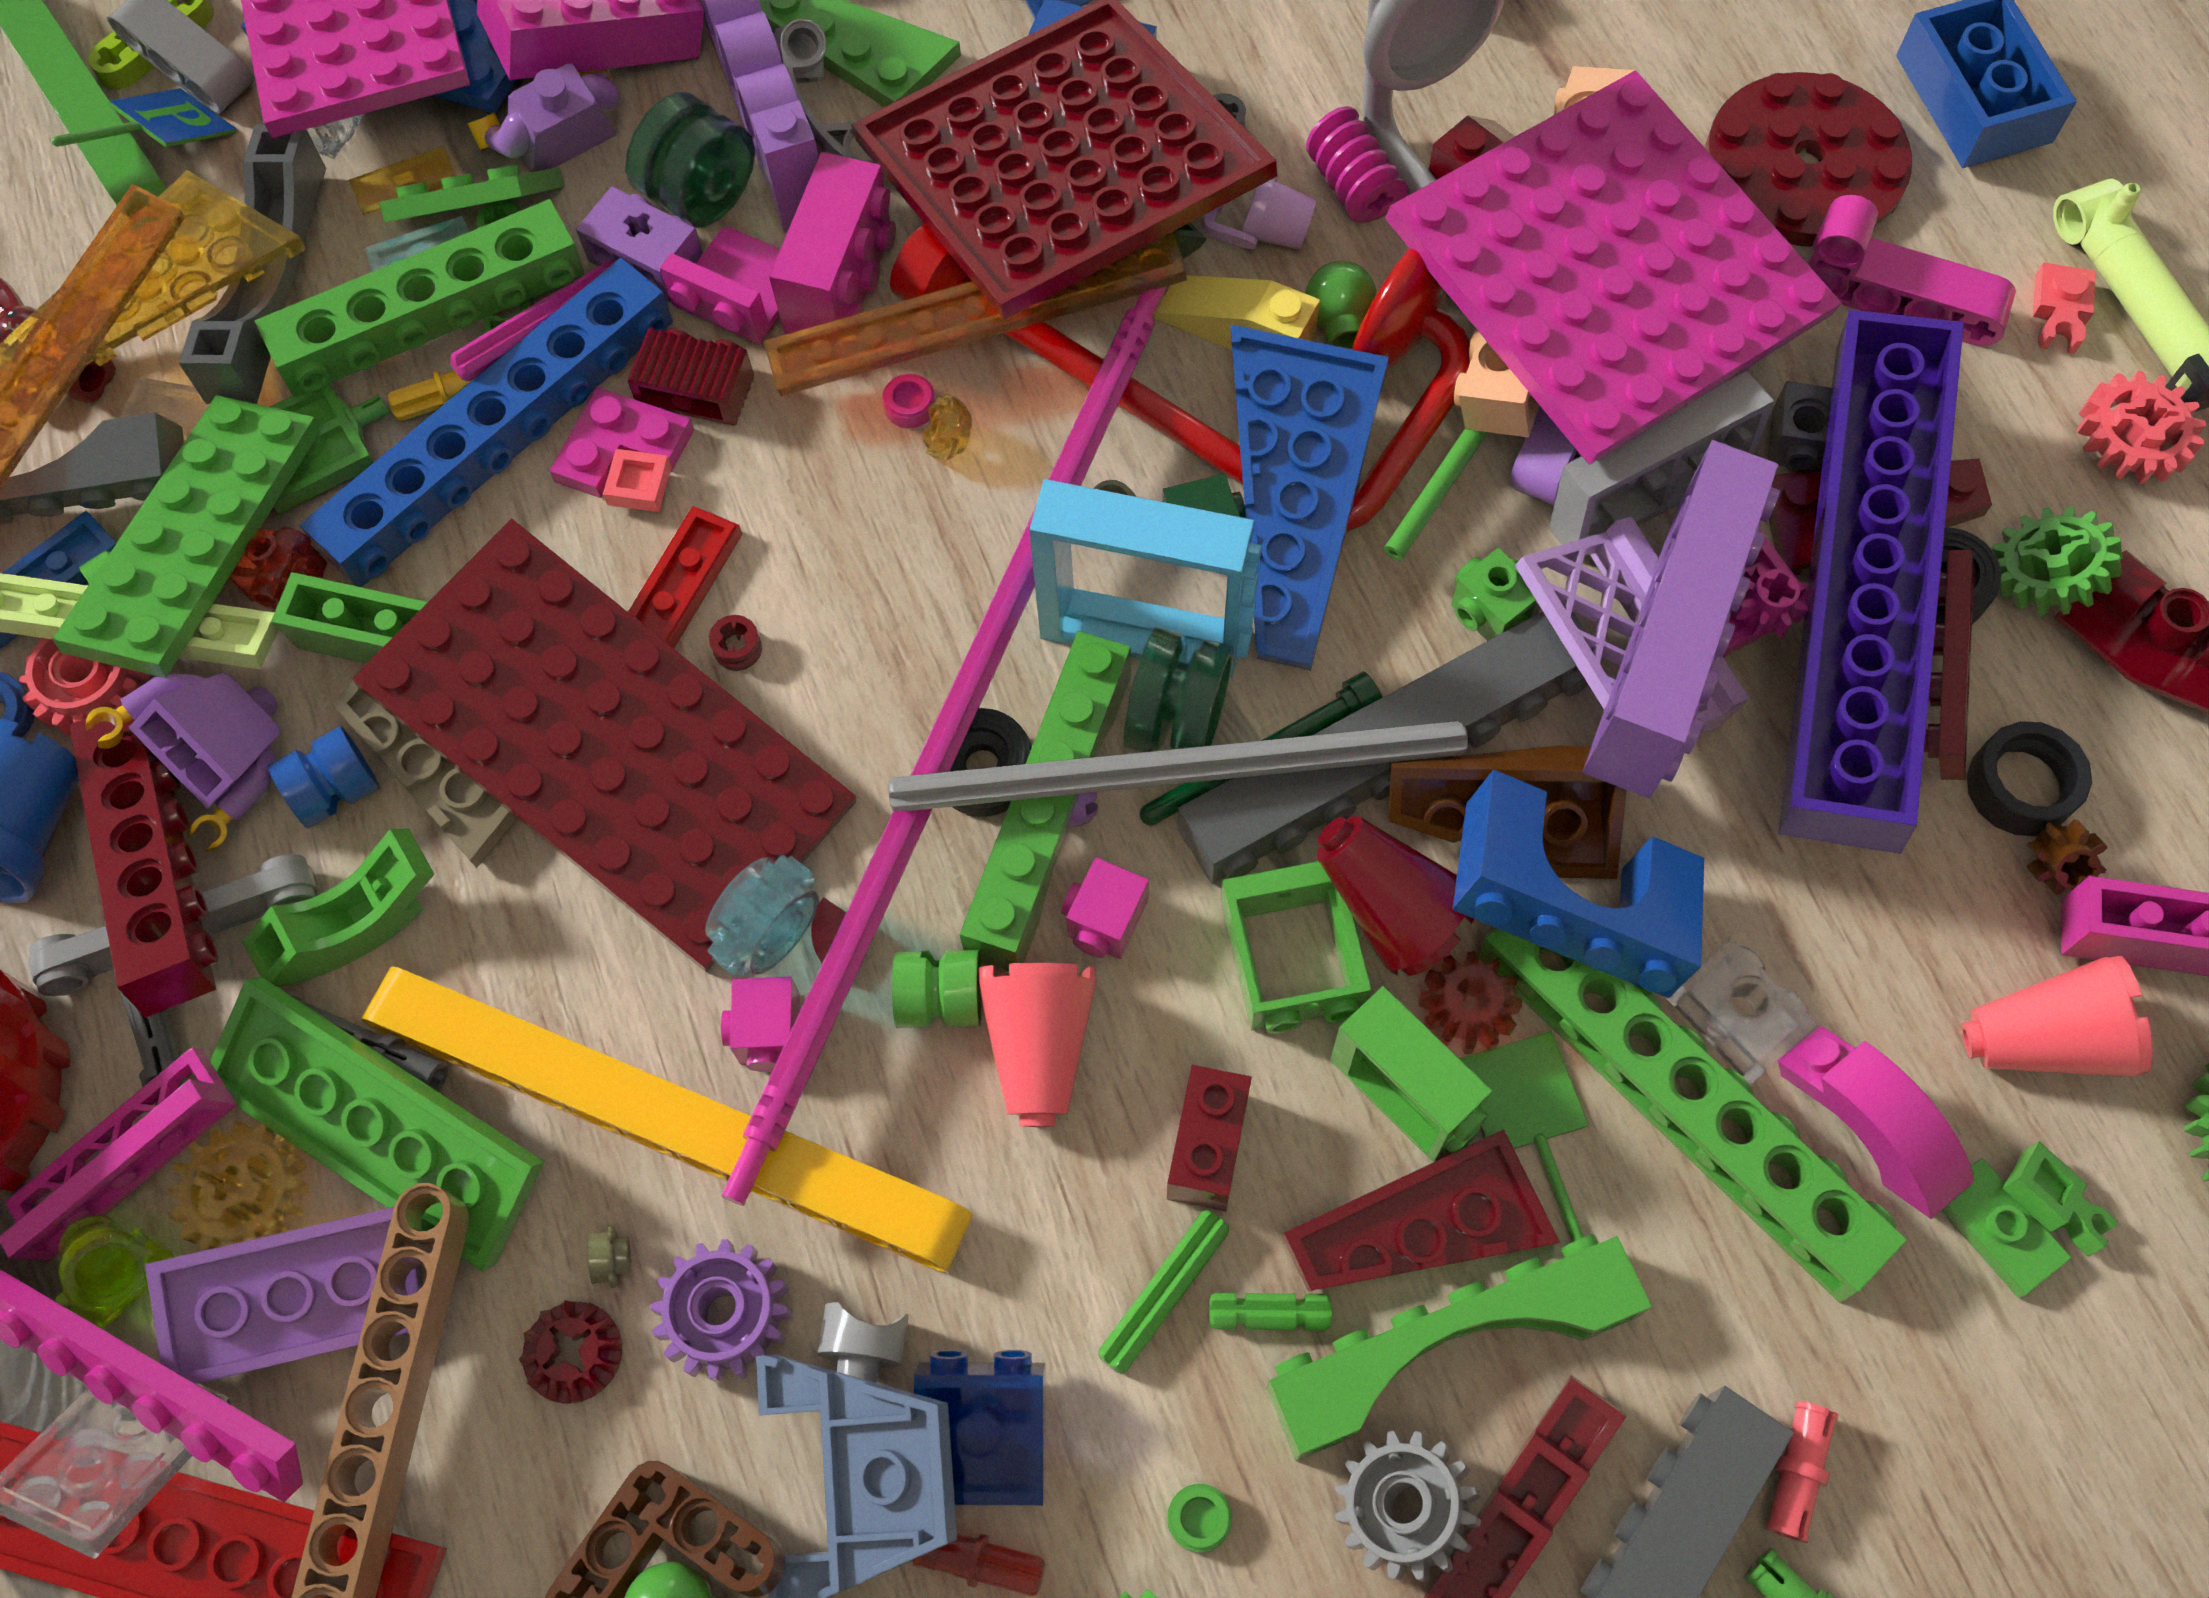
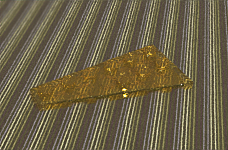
M187 170L0 343V413L7 417L14 415L67 385L68 374L93 360L101 366L117 357L113 349L138 335L145 341L217 300L218 290L237 279L244 277L247 282L252 281L265 273L262 265L285 252L291 259L307 250L299 235Z

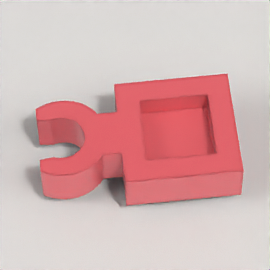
M2042 263L2035 275L2033 317L2048 319L2038 335L2040 348L2047 349L2055 338V334H2061L2068 340V353L2074 354L2086 337L2085 325L2094 314L2096 271Z

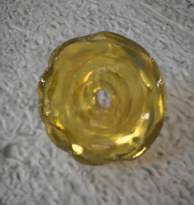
M951 395L938 396V400L928 410L931 424L923 433V442L927 447L925 454L931 455V457L939 461H945L964 452L971 434L972 415L966 405L957 397Z

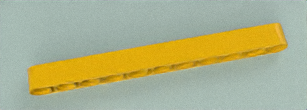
M390 967L361 1018L362 1022L385 1035L394 1034L403 1038L407 1045L727 1182L747 1141L742 1135L751 1118L748 1114L398 967ZM785 1131L777 1150H769L751 1190L755 1194L943 1273H948L973 1217L971 1211L947 1198L788 1131Z

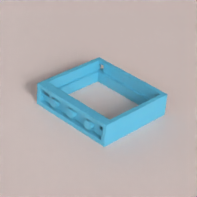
M1044 479L1029 529L1040 639L1072 645L1077 631H1081L1131 646V657L1233 678L1237 658H1247L1254 631V627H1252L1256 609V601L1254 600L1259 580L1257 571L1262 545L1252 543L1254 520ZM1071 544L1228 575L1225 618L1074 588Z

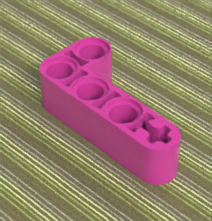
M1845 195L1831 203L1816 235L1807 264L1842 302L1841 305L1860 311L1964 322L1962 342L1972 345L1989 346L1998 343L2003 338L2016 294L2014 285L2008 279L1872 238L1878 210L1870 200L1862 196Z

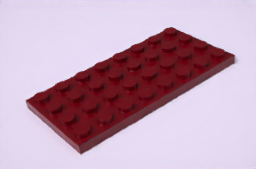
M512 518L352 678L359 689L705 972L713 966L856 803L857 796Z

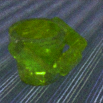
M92 1215L81 1218L66 1229L59 1242L58 1248L61 1264L58 1271L60 1284L64 1292L60 1293L55 1298V1301L97 1327H106L149 1290L145 1264L174 1258L175 1256L164 1242L140 1226H137L128 1233L117 1221L107 1216ZM145 1249L153 1254L149 1257Z

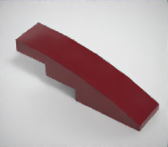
M1570 1375L1476 1517L1481 1520L1480 1527L1468 1528L1465 1532L1464 1538L1471 1545L1472 1549L1469 1553L1458 1549L1453 1551L1450 1556L1453 1570L1449 1573L1441 1570L1424 1598H1509L1553 1535V1528L1590 1476L1591 1468L1626 1419V1414L1576 1377Z

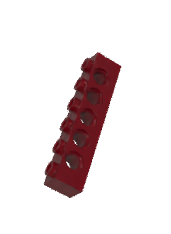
M87 718L69 724L116 985L138 1011L147 1018L217 990L211 965L218 963V953L210 935L203 929L202 919L207 918L209 912L205 899L198 887L194 885L192 875L199 872V866L194 852L183 836V832L189 830L190 825L182 805L175 798L174 790L181 787L180 781L129 729L130 725L135 721L134 719L123 725L124 730L121 742L114 747L106 749L98 747V740L105 734L111 733L116 726L110 722H100L93 728L86 730Z

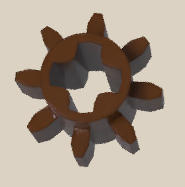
M2074 819L2068 827L2063 825L2054 826L2049 822L2046 824V829L2038 834L2035 841L2027 843V846L2037 858L2026 866L2027 870L2038 882L2044 881L2055 895H2060L2065 888L2075 889L2088 876L2098 877L2099 874L2106 873L2107 869L2101 864L2097 855L2103 853L2108 848L2107 845L2095 833L2089 834V831L2079 820Z

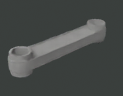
M297 854L273 857L260 865L258 873L201 892L209 912V916L202 919L203 929L209 935L262 917L271 905L292 904L315 897L317 887L311 866L307 865L305 857ZM106 926L77 936L73 934H56L43 937L35 941L29 949L30 957L28 961L32 981L37 985L38 992L44 996L56 997L75 993L88 985L90 977L114 969Z

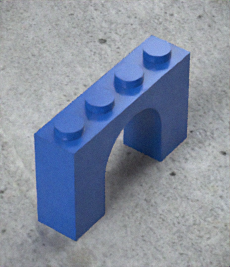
M1493 769L1466 803L1452 910L1535 943L1540 947L1584 963L1594 969L1633 983L1645 990L1670 998L1701 968L1704 857L1652 836L1622 868L1620 907L1609 908L1592 903L1566 886L1556 875L1547 860L1543 848L1547 792Z

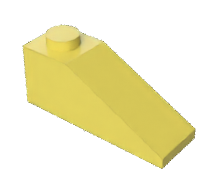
M1177 274L1157 307L1154 319L1232 350L1230 324L1313 341L1316 337L1320 299L1272 280Z

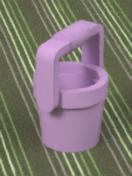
M1277 172V177L1255 188L1242 231L1214 222L1216 213L1221 212L1223 205L1205 214L1202 230L1209 237L1245 249H1255L1257 241L1300 250L1312 218L1316 199L1277 182Z

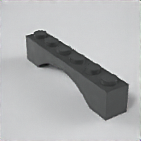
M255 124L243 160L245 185L244 223L236 267L228 288L218 304L205 316L192 321L179 360V365L206 404H210L216 395L255 404L258 402L271 355L254 320L286 307L327 169L307 129L271 138L265 124Z
M156 412L103 420L85 440L60 458L31 472L0 479V524L10 523L13 521V515L25 513L33 516L52 517L62 515L64 507L80 505L89 509H104L115 506L116 499L129 497L145 501L183 445V427Z

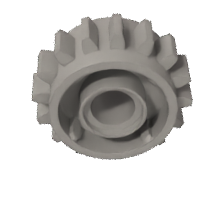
M1395 1431L1387 1432L1386 1446L1378 1448L1370 1441H1366L1363 1443V1447L1367 1456L1360 1463L1349 1459L1345 1463L1346 1468L1352 1474L1348 1485H1336L1335 1492L1346 1498V1509L1336 1513L1335 1517L1337 1522L1351 1525L1354 1531L1345 1540L1348 1548L1354 1551L1364 1547L1368 1549L1363 1565L1375 1571L1385 1560H1388V1578L1401 1582L1406 1567L1412 1569L1416 1580L1426 1582L1429 1580V1566L1436 1564L1442 1570L1449 1573L1453 1570L1449 1555L1455 1549L1469 1553L1472 1549L1471 1545L1464 1538L1467 1527H1480L1481 1520L1469 1512L1468 1503L1481 1498L1480 1492L1475 1487L1463 1486L1461 1482L1470 1472L1466 1463L1458 1461L1449 1466L1446 1464L1450 1457L1451 1448L1444 1442L1440 1441L1431 1451H1428L1427 1437L1422 1432L1415 1431L1410 1439V1443L1406 1444L1403 1443L1399 1434ZM1410 1488L1418 1489L1423 1499V1508L1420 1515L1410 1523H1398L1393 1513L1395 1498L1403 1490Z

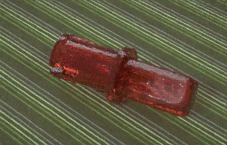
M983 1533L978 1538L957 1534V1541L913 1560V1566L937 1570L967 1579V1586L976 1588L978 1583L982 1582L1029 1596L1038 1594L1045 1575V1562L1040 1556L989 1543V1535Z

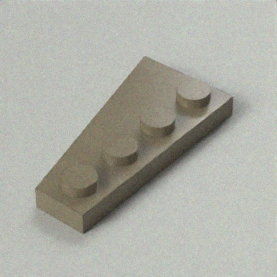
M352 681L333 703L334 707L477 868L517 817L359 689L354 681Z

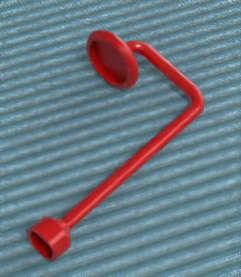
M925 224L915 230L900 250L890 275V290L893 294L928 316L962 306L1091 388L1104 359L1025 309L1004 320ZM1411 248L1407 250L1392 269L1373 299L1357 332L1352 350L1389 357L1387 368L1389 369L1411 353L1424 337L1439 349L1441 366L1432 382L1358 487L1346 532L1367 524L1385 506L1454 406V391L1457 378L1460 373H1467L1470 365V340L1465 329L1453 317L1441 309L1447 293L1426 269L1421 255ZM1132 377L1130 378L1118 404L1119 407L1243 485L1240 445Z

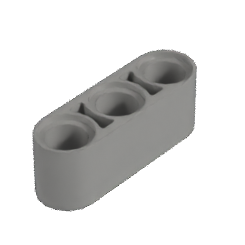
M126 0L107 17L111 28L128 46L216 114H221L255 82L253 74L240 58L167 0Z

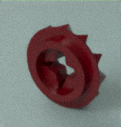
M564 1300L562 1304L550 1310L540 1311L539 1319L533 1324L531 1329L524 1332L525 1342L519 1361L523 1366L527 1384L544 1398L563 1404L582 1402L600 1393L615 1376L622 1357L620 1331L611 1316L591 1302ZM558 1332L573 1341L585 1337V1343L578 1349L579 1355L582 1358L580 1362L585 1368L583 1372L580 1368L573 1366L567 1361H562L558 1365L554 1364L556 1362L555 1358L562 1352L558 1344L560 1340L556 1336Z

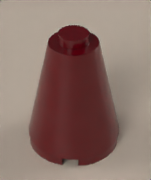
M1352 816L1348 819L1338 817L1330 822L1318 837L1320 847L1317 851L1319 863L1378 957L1392 974L1398 976V970L1401 969L1407 976H1412L1431 968L1447 956L1461 941L1454 931L1464 917L1471 924L1474 922V918L1452 910L1457 874L1362 817Z

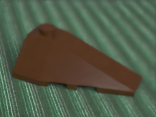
M1557 745L1391 763L1388 820L1391 823L1452 843L1461 841L1466 803L1494 769L1547 792L1543 848L1549 864L1559 878L1617 879L1627 790L1582 773L1591 746Z

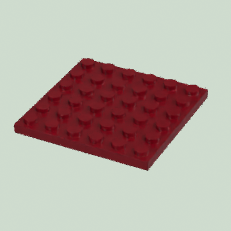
M1098 0L851 124L857 143L875 164L881 165L882 173L1004 320L1277 177L1276 159L1118 0Z

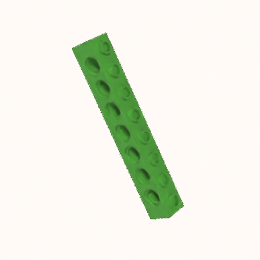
M1495 928L1485 938L1477 958L1839 1303L1858 1293L1907 1241L1896 1230L1897 1224L1888 1211L1873 1201H1865L1847 1184L1848 1178L1835 1162L1825 1156H1817L1799 1139L1800 1133L1795 1125L1782 1114L1770 1112L1753 1096L1752 1087L1747 1080L1738 1072L1730 1068L1724 1069L1706 1052L1707 1047L1693 1030L1683 1025L1678 1026L1661 1010V1004L1652 992L1498 928ZM1549 952L1558 955L1564 961L1566 970L1553 971L1548 969L1541 962L1539 954ZM1589 993L1600 995L1609 1004L1610 1012H1594L1586 1005L1583 995ZM1640 1035L1648 1039L1653 1045L1655 1055L1643 1056L1635 1052L1629 1043L1628 1036ZM1683 1077L1691 1080L1699 1090L1700 1099L1691 1100L1683 1097L1675 1087L1674 1078ZM1729 1120L1737 1123L1745 1133L1746 1143L1736 1144L1727 1139L1722 1131L1721 1121ZM1769 1164L1780 1165L1789 1172L1792 1178V1189L1781 1188L1772 1181L1768 1170ZM1818 1208L1826 1209L1836 1216L1840 1225L1839 1235L1830 1234L1820 1226L1817 1220Z

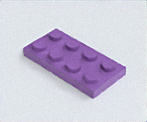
M394 1207L145 1264L160 1363L194 1384L358 1345ZM419 1266L414 1268L406 1278L405 1290L407 1295H412L423 1287ZM404 1328L394 1336L409 1333L408 1329Z

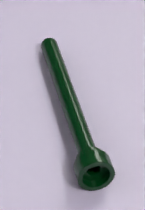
M1362 671L1342 683V689L1336 692L1335 700L1261 741L1312 736L1383 698L1373 679L1366 672ZM1230 779L1183 783L1143 805L1139 812L1140 819L1146 825H1155L1177 813L1178 807Z

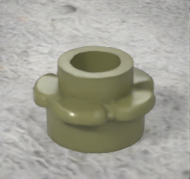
M608 1226L607 1232L589 1234L588 1263L592 1284L609 1282L611 1288H616L619 1275L631 1273L629 1237H618L614 1226Z

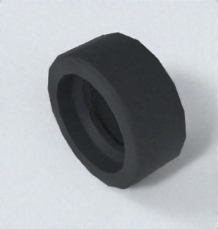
M2019 721L2000 728L1973 756L1967 772L1968 794L1977 811L1993 826L2014 835L2038 836L2040 832L2046 829L2047 823L2050 822L2054 826L2062 825L2086 802L2092 786L2090 762L2081 746L2063 730L2043 722ZM2006 752H2024L2039 758L2052 769L2059 782V799L2048 807L2033 806L2018 800L2005 789L1998 776L1997 763L1999 758Z

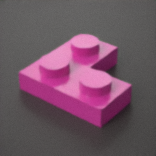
M596 387L549 472L556 483L602 498L616 449L666 455L671 463L672 472L694 432V427L690 418Z

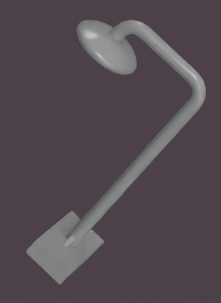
M1369 0L1368 20L1363 42L1365 64L1362 98L1363 121L1369 129V135L1375 136L1379 143L1378 149L1384 150L1389 158L1388 164L1396 167L1399 173L1398 179L1406 182L1409 195L1437 179L1407 145L1398 130L1392 109L1393 90L1408 91L1421 89L1435 84L1455 72L1475 54L1488 38L1500 17L1505 0ZM1745 371L1720 384L1593 464L1589 465L1581 456L1564 465L1549 529L1563 545L1606 532L1616 520L1632 516L1639 526L1679 504L1712 440L1753 455L1756 454L1774 400L1751 374Z

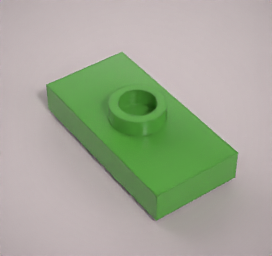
M1981 1158L1971 1165L1974 1182L1941 1211L2011 1291L2020 1298L2031 1292L2072 1257L2036 1218L2003 1189L2005 1182Z

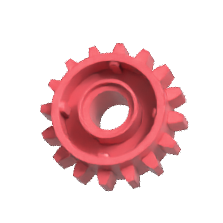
M40 638L30 656H26L24 660L27 663L25 675L20 676L19 682L29 690L22 699L34 710L33 714L47 727L54 726L63 735L70 736L69 724L87 718L93 709L99 707L114 708L122 705L120 699L144 685L146 680L151 679L153 675L64 654L59 651L53 639Z

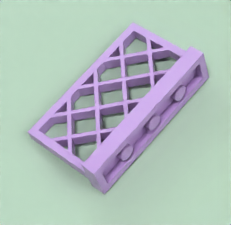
M1632 516L1616 520L1606 532L1523 556L1515 565L1604 710L1615 679L1606 675L1600 665L1601 658L1620 666L1625 654V650L1605 642L1607 628L1629 638L1631 637L1659 559ZM1590 554L1602 575L1582 566L1585 555ZM1548 567L1567 576L1565 590L1549 583L1541 569ZM1578 582L1602 592L1600 606L1576 595ZM1613 599L1620 601L1631 620L1611 612ZM1572 611L1596 622L1593 636L1576 627L1571 619ZM1723 656L1722 658L1716 657L1712 670L1719 672L1713 693L1705 706L1700 704L1696 718L1703 720L1701 728L1703 733L1720 727L1750 700Z

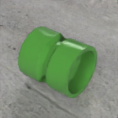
M946 950L940 960H935L930 951H896L892 969V1004L896 1028H929L934 1018H941L946 1027H980L982 1001L977 983L978 968H981L980 951Z

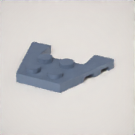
M778 1354L756 1356L759 1416L819 1411L821 1414L828 1551L784 1554V1574L780 1583L768 1593V1598H830L957 1541L948 1403Z

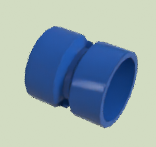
M341 725L313 740L312 752L307 755L295 750L268 765L270 775L282 797L298 820L308 829L336 814L338 801L344 800L354 804L380 789L379 783L364 756Z

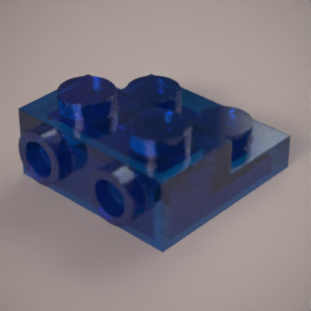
M938 1350L930 1353V1362H919L914 1373V1394L948 1403L955 1505L1043 1506L1045 1498L1046 1363H1033L1032 1353L1024 1350L998 1351L994 1353V1362H968V1353L962 1350Z

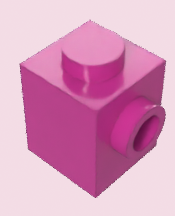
M1095 857L1083 883L1074 882L1071 885L1062 906L1061 914L1067 916V933L1069 938L1074 939L1073 944L1081 951L1095 957L1103 958L1107 953L1121 959L1149 900V879Z
M791 976L732 979L731 1010L722 1011L721 1038L723 1046H730L740 1065L747 1064L749 1070L758 1072H771L799 1015L800 993Z

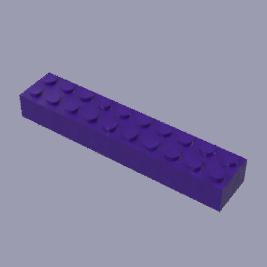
M1848 310L1835 355L1806 605L1809 608L1804 615L1778 835L1901 854L1917 826L1964 322Z

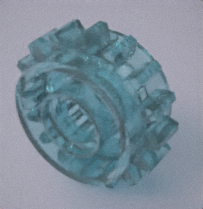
M781 855L777 861L770 857L758 859L743 869L722 892L708 917L705 931L707 938L713 942L708 949V953L713 956L712 960L733 976L737 973L744 976L748 971H751L753 974H762L781 962L803 937L816 914L819 896L812 889L816 884V879L812 877L813 872L792 856L787 858L784 855Z

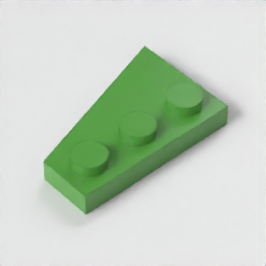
M515 164L487 170L489 181L474 183L472 173L441 179L443 189L429 192L426 182L396 187L398 198L380 201L379 204L384 222H390L522 197L565 186L560 167L520 174L518 165Z

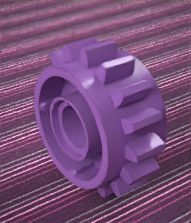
M728 1239L721 1240L718 1251H709L703 1243L697 1244L696 1256L688 1261L677 1256L673 1260L677 1270L672 1277H660L657 1282L665 1291L662 1300L651 1303L650 1310L662 1316L663 1323L652 1330L653 1335L660 1341H672L665 1350L664 1355L673 1363L688 1355L683 1371L690 1376L696 1377L703 1367L706 1366L708 1377L714 1382H721L725 1370L732 1369L742 1379L747 1377L748 1363L755 1360L756 1356L768 1355L765 1350L771 1342L783 1344L785 1337L777 1328L779 1320L791 1318L792 1311L787 1306L780 1304L778 1298L783 1297L789 1292L788 1285L783 1280L769 1281L775 1274L777 1267L769 1258L755 1265L758 1251L752 1245L747 1244L737 1254L735 1253L734 1245ZM722 1296H733L736 1302L733 1316L724 1324L710 1325L707 1314L712 1302Z

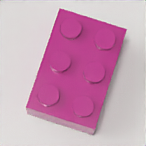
M821 151L769 275L785 339L844 352L850 335L859 332L864 313L863 302L867 292L873 293L877 287L880 275L879 262L883 252H890L896 235V224L894 221H890L889 216L890 190L884 187L881 165Z

